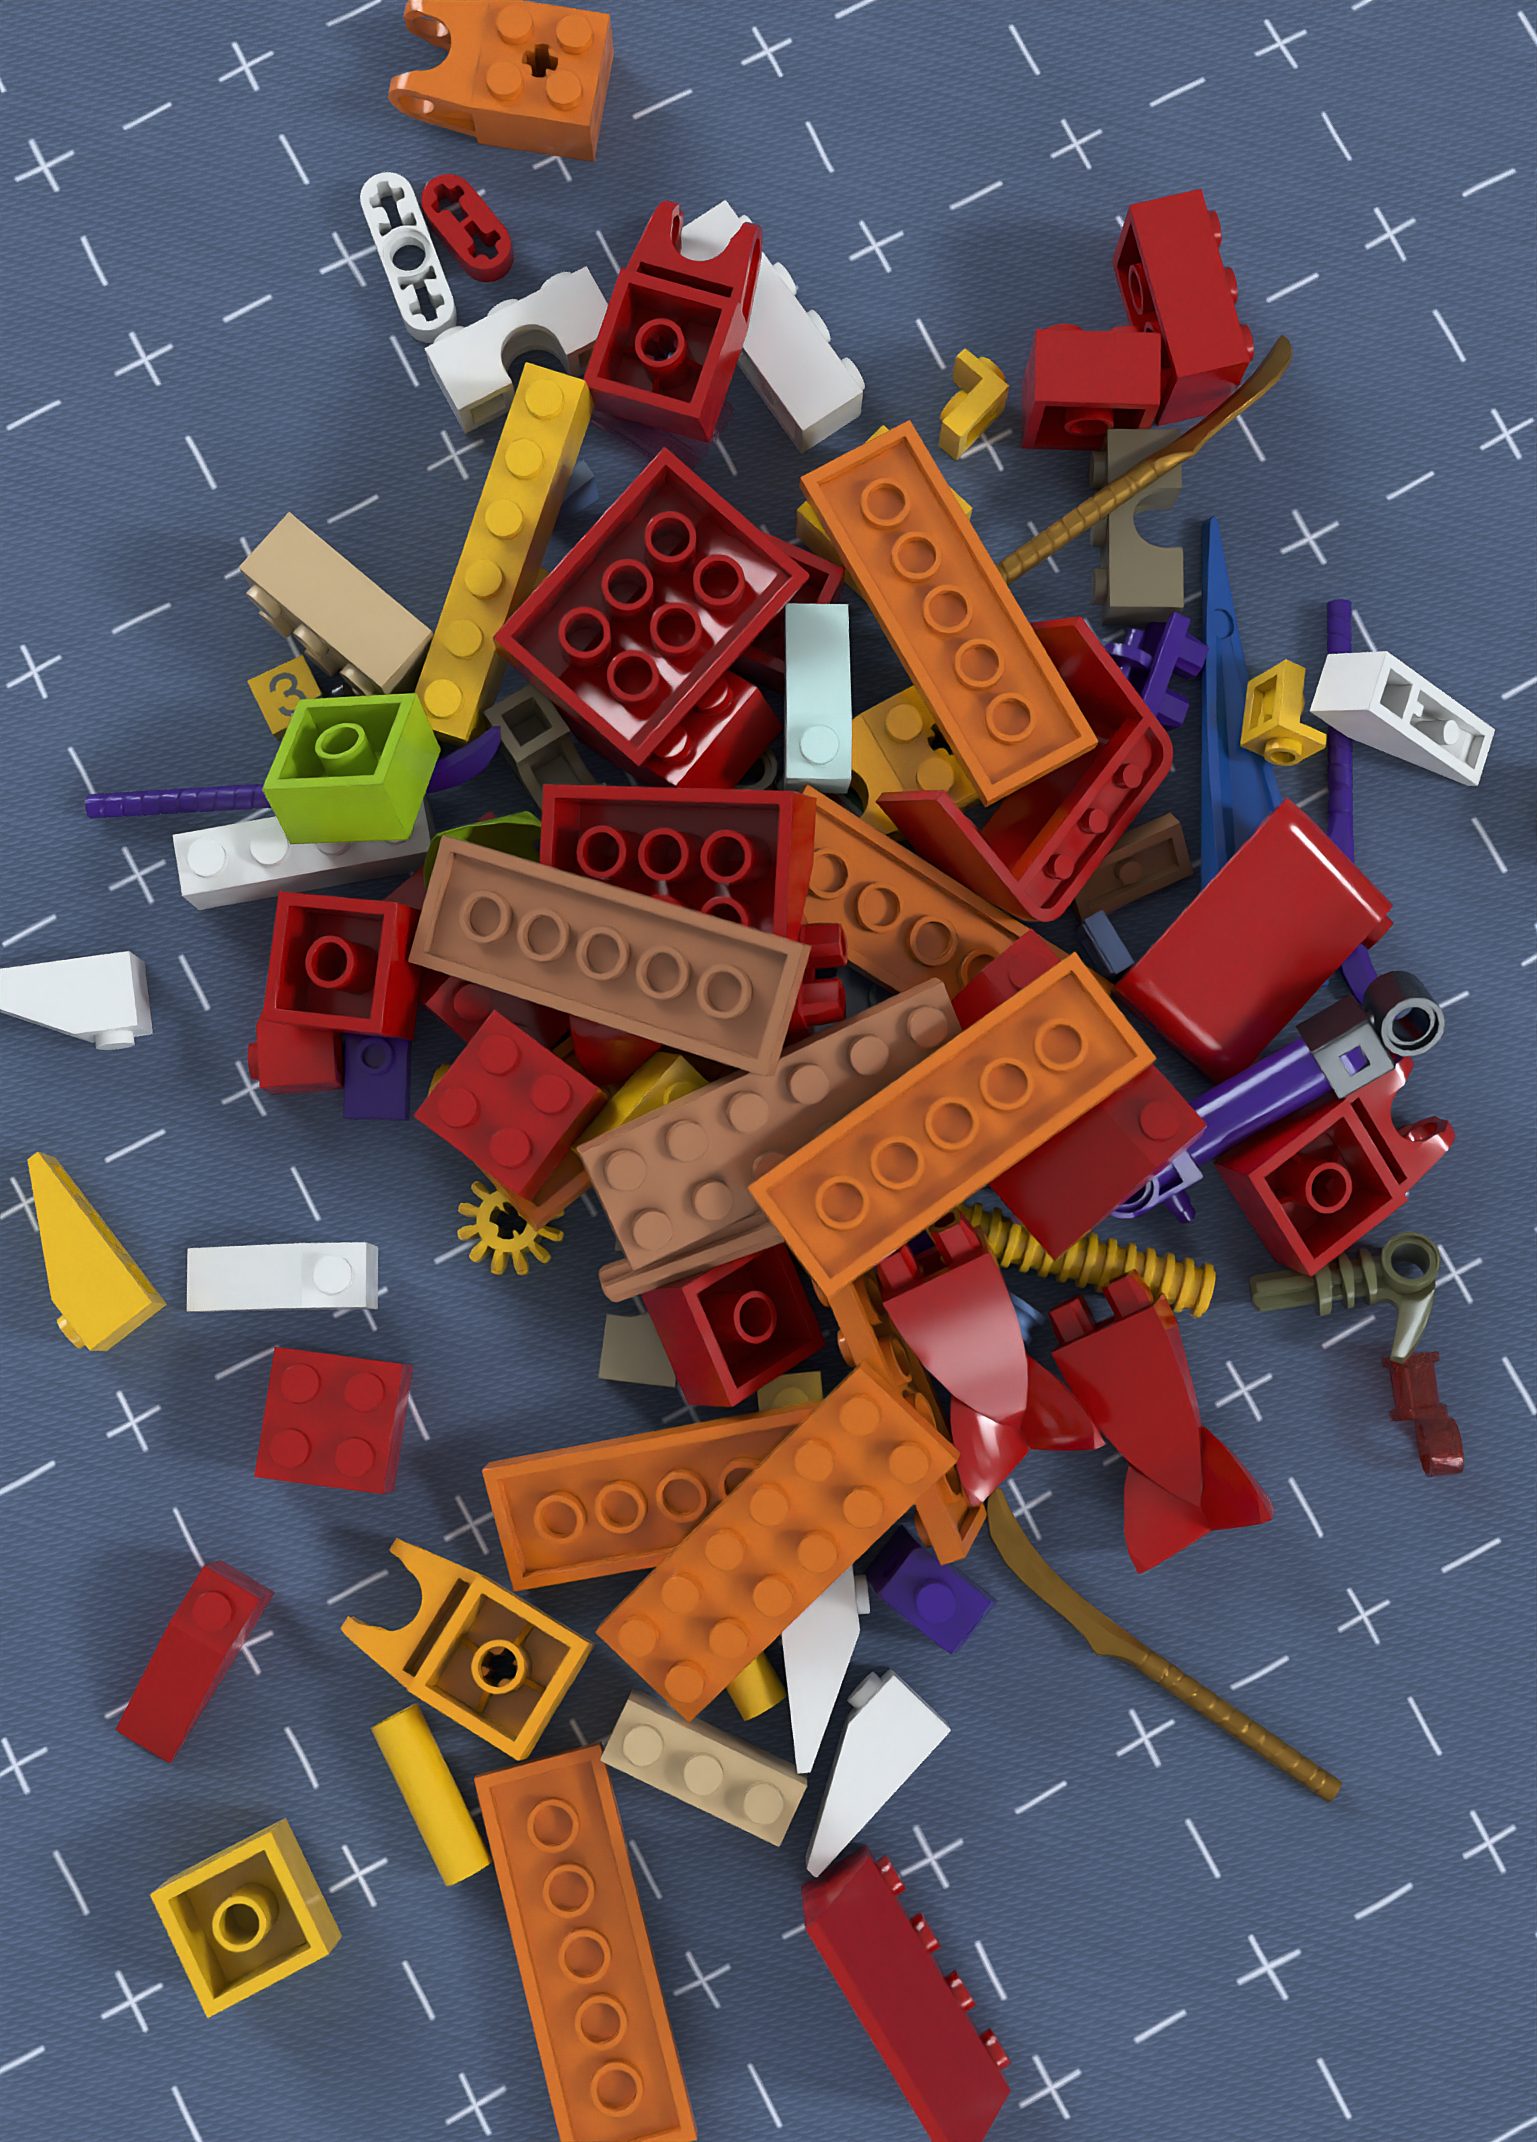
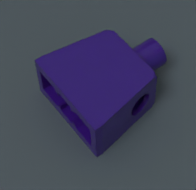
M903 1524L899 1526L863 1573L878 1597L950 1654H954L962 1648L997 1602L996 1598L952 1563L941 1566L932 1547L927 1548L921 1539ZM901 1558V1560H900V1562L898 1563V1565H897V1566L894 1568V1570L890 1573V1571L892 1570V1568L894 1567V1565H895V1564L897 1563V1561Z

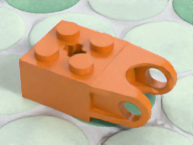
M409 0L406 3L403 15L406 29L431 45L446 50L449 54L435 68L424 71L415 70L396 75L392 78L388 99L394 107L407 116L419 121L477 137L478 144L594 162L614 56L610 14L524 0ZM422 16H426V17H428V18H432V19H435V20H429V19H426V18H424V17H422Z

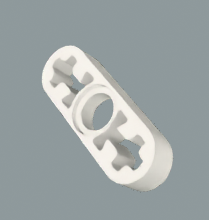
M379 173L371 177L364 184L360 194L361 206L407 331L412 337L421 342L434 343L435 339L442 332L456 326L457 311L410 183L396 173ZM392 195L393 200L397 203V209L403 225L393 230L381 202L383 197ZM406 245H415L426 253L423 263L418 268L410 271L397 268L392 263L396 251ZM426 286L431 303L434 308H437L436 314L438 318L426 322L425 317L421 314V307L415 289Z

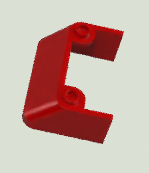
M1081 616L1031 622L1030 625L1099 742L1094 749L1009 794L981 831L961 812L944 790L882 792L875 801L923 860L981 898L1024 921L1049 922L1057 919L1064 913L1166 777L1173 761V747L1168 733Z

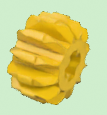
M475 1181L471 1185L474 1194L480 1197L483 1202L480 1207L469 1203H460L458 1212L466 1217L475 1218L476 1224L464 1226L457 1233L459 1239L463 1241L482 1238L469 1254V1258L473 1262L479 1263L495 1249L491 1261L492 1273L502 1275L507 1267L509 1255H511L517 1274L523 1276L529 1273L526 1253L531 1251L544 1264H547L552 1259L550 1253L539 1243L543 1237L554 1242H562L564 1233L561 1230L545 1225L536 1232L527 1222V1226L522 1234L513 1230L515 1238L504 1239L505 1230L496 1224V1219L500 1212L509 1215L508 1207H511L512 1204L497 1188V1191L491 1193L479 1181ZM563 1210L553 1219H558L564 1216L565 1211Z

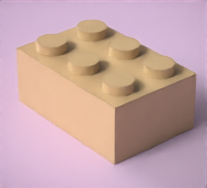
M288 512L238 567L251 587L245 593L246 596L261 610L258 615L283 638L287 639L292 633L306 648L304 651L305 655L328 676L333 677L339 670L344 680L353 687L352 690L356 696L415 693L434 636L433 632L293 514Z

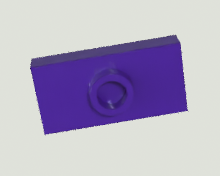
M346 1033L344 1119L409 1121L412 1040Z

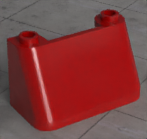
M1288 797L1271 811L1254 830L1253 836L1242 844L1223 868L1156 942L1147 949L1143 958L1141 957L1110 990L1111 995L1214 1087L1262 1060L1258 1055L1360 944L1367 950L1372 948L1394 924V921L1386 915L1393 904L1317 824Z

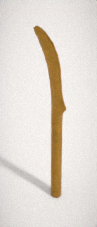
M1281 335L1274 343L1268 355L1243 385L1194 427L1174 442L1140 461L1126 471L1124 475L1119 476L1108 486L1094 494L1093 497H1090L1077 508L1063 516L1062 519L1049 526L1047 530L1042 531L1031 541L1018 548L1016 552L1011 553L1000 563H997L995 566L1007 586L1134 497L1138 492H1141L1155 482L1156 479H1159L1185 460L1195 456L1211 437L1260 399L1279 381L1292 360L1293 350L1289 339Z
M997 1487L987 1497L986 1512L989 1536L1003 1562L1025 1586L1063 1616L1085 1638L1095 1655L1110 1656L1136 1668L1153 1682H1157L1159 1686L1195 1711H1198L1199 1714L1215 1723L1222 1730L1232 1735L1245 1746H1248L1310 1791H1313L1327 1803L1336 1797L1342 1785L1341 1780L1327 1772L1324 1768L1319 1767L1318 1764L1308 1757L1303 1756L1301 1752L1286 1744L1285 1741L1269 1732L1256 1721H1252L1249 1716L1239 1709H1235L1229 1702L1219 1697L1207 1687L1202 1686L1200 1682L1185 1674L1184 1671L1174 1664L1169 1663L1167 1659L1157 1652L1149 1649L1148 1646L1087 1602L1057 1575L1032 1546L1010 1510L1003 1491Z

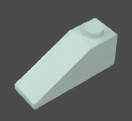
M787 603L785 605L784 791L798 792L800 787L808 784L820 793H847L851 782L852 759L848 604Z

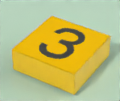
M303 655L247 681L272 734L277 740L284 737L292 718L291 711L296 708L298 701L301 699H313L322 694Z

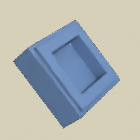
M1103 909L1083 920L1076 930L1075 936L1095 970L1110 982L1124 975L1134 965L1135 962Z

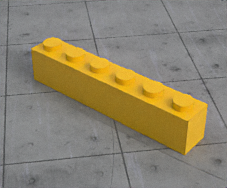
M528 362L525 363L415 690L434 735L438 740L462 747L486 731L483 711L495 704L508 665L498 655L492 637L532 594L595 406L585 380Z

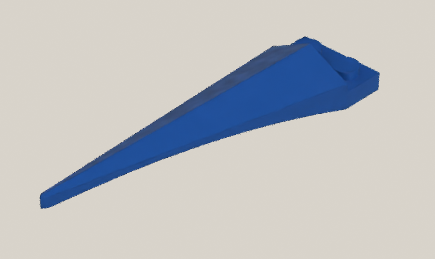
M1215 516L1208 518L1202 524V643L1208 646L1209 650L1202 667L1201 891L1232 858L1242 844L1253 836L1254 830L1271 811L1282 802L1271 763L1267 762L1264 756L1240 746L1247 683L1250 680L1236 621L1219 523ZM1329 979L1321 987L1329 986Z

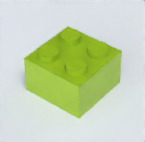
M417 693L301 699L297 703L262 790L290 844L409 840L441 749Z

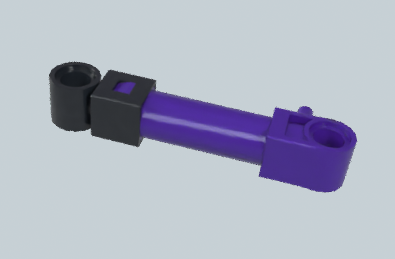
M1390 971L1378 976L1369 984L1363 995V1009L1353 995H1348L1296 1025L1295 1027L1302 1037L1188 1102L1207 1124L1203 1136L1110 1215L1120 1219L1134 1218L1145 1214L1163 1202L1167 1210L1174 1214L1180 1223L1186 1224L1191 1222L1195 1218L1196 1211L1191 1205V1199L1184 1189L1204 1178L1199 1166L1333 1089L1341 1100L1395 1069L1396 1064L1387 1048L1401 1056H1416L1427 1052L1438 1043L1444 1033L1445 1018L1442 1009L1415 975L1406 971ZM1412 1007L1407 1015L1394 1019L1403 1009Z

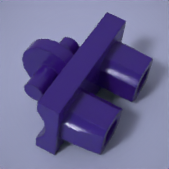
M1176 612L1169 615L1167 622L1152 621L1148 623L1145 632L1138 629H1129L1124 644L1108 643L1104 646L1166 731L1179 728L1183 724L1189 707L1188 698L1167 689L1171 674L1173 673L1186 680L1197 676L1203 667L1209 650L1208 646L1187 633L1191 619Z

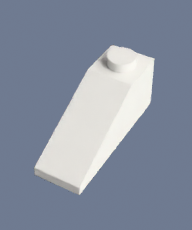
M1387 651L1328 654L1310 709L1311 713L1351 739L1467 786H1478L1495 732L1494 728Z
M130 951L0 969L1 1013L90 1043L95 1042L96 1049L98 1050L128 1048L135 1045L134 1037L153 1034L145 962Z
M367 1242L188 1248L187 1312L378 1309V1246Z
M852 1565L781 1633L797 1774L811 1772L860 1633L858 1615L870 1613L866 1575H853Z
M891 1668L881 1678L874 1672H871L847 1699L853 1706V1709L845 1718L805 1856L807 1870L815 1878L825 1870L951 1731L947 1722Z

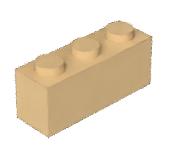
M634 1687L600 1761L778 1847L781 1845L807 1788V1773L797 1774L796 1765L697 1717L688 1723L671 1705Z

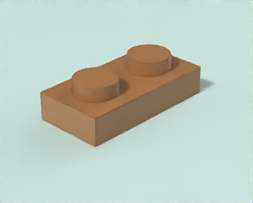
M1168 813L1123 833L1070 903L1075 916L1083 922V920L1102 909L1104 913L1109 912L1194 874L1181 823L1171 813Z

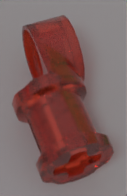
M1439 1351L1414 1352L1403 1364L1390 1360V1356L1381 1357L1382 1367L1390 1371L1395 1407L1389 1410L1390 1420H1414L1419 1459L1425 1475L1428 1478L1463 1473L1464 1453L1461 1435L1455 1420L1448 1416L1447 1405L1439 1400L1434 1364L1440 1361Z

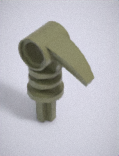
M1403 1232L1390 1238L1385 1244L1382 1254L1372 1257L1366 1248H1361L1357 1250L1356 1259L1349 1260L1346 1253L1342 1252L1334 1258V1263H1328L1312 1277L1293 1269L1254 1275L1250 1278L1249 1282L1251 1301L1256 1311L1259 1312L1313 1304L1317 1316L1330 1315L1332 1301L1340 1300L1345 1309L1354 1307L1356 1297H1362L1367 1305L1383 1302L1389 1303L1396 1308L1398 1313L1390 1360L1403 1364L1416 1349L1426 1329L1434 1302L1435 1281L1441 1265V1257L1437 1246L1428 1237L1416 1232ZM1398 1262H1410L1420 1268L1423 1276L1416 1279L1404 1278L1394 1271L1392 1265Z

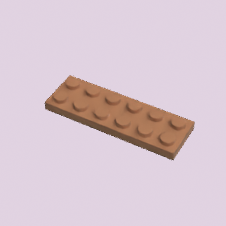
M442 835L408 962L752 1073L771 1077L776 1072L812 946L465 840Z
M934 977L782 1049L774 1076L765 1077L740 1069L577 1146L576 1150L631 1269L635 1271L759 1211L761 1208L747 1190L749 1185L961 1034L963 1031L943 981Z

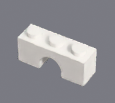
M587 266L574 273L562 272L552 276L542 285L539 291L519 301L517 299L505 300L493 307L487 317L467 327L456 326L447 329L435 339L432 345L424 348L432 374L465 434L509 412L515 391L507 372L513 360L520 354L530 350L547 351L561 361L569 376L578 377L586 372L608 307Z

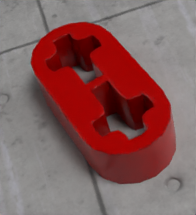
M442 174L431 179L424 187L421 201L425 219L432 232L463 270L474 280L485 283L495 282L503 278L511 270L514 261L511 238L504 225L473 187L462 177L454 174ZM447 198L451 203L459 201L464 220L459 223L449 210L441 211L439 201ZM476 234L487 247L495 245L497 256L490 260L484 254L477 256L471 237Z

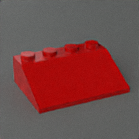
M664 447L492 638L498 655L534 687L637 768H640L809 579L810 574Z
M543 784L539 863L798 941L813 868L817 798L795 791Z
M1032 928L982 969L951 1000L963 1032L1061 962ZM1152 1064L996 1177L988 1185L1055 1262L1200 1139L1205 1132L1207 1124Z
M866 1844L822 1872L817 1878L814 1877L801 1886L805 1929L931 2141L982 2142L1011 2092L1003 2069L1012 2063L992 2028L990 2027L980 2033L967 2011L976 2006V2003L957 1970L955 1969L945 1975L932 1954L941 1948V1944L922 1912L910 1917L897 1896L907 1890L893 1863L886 1854L876 1860Z

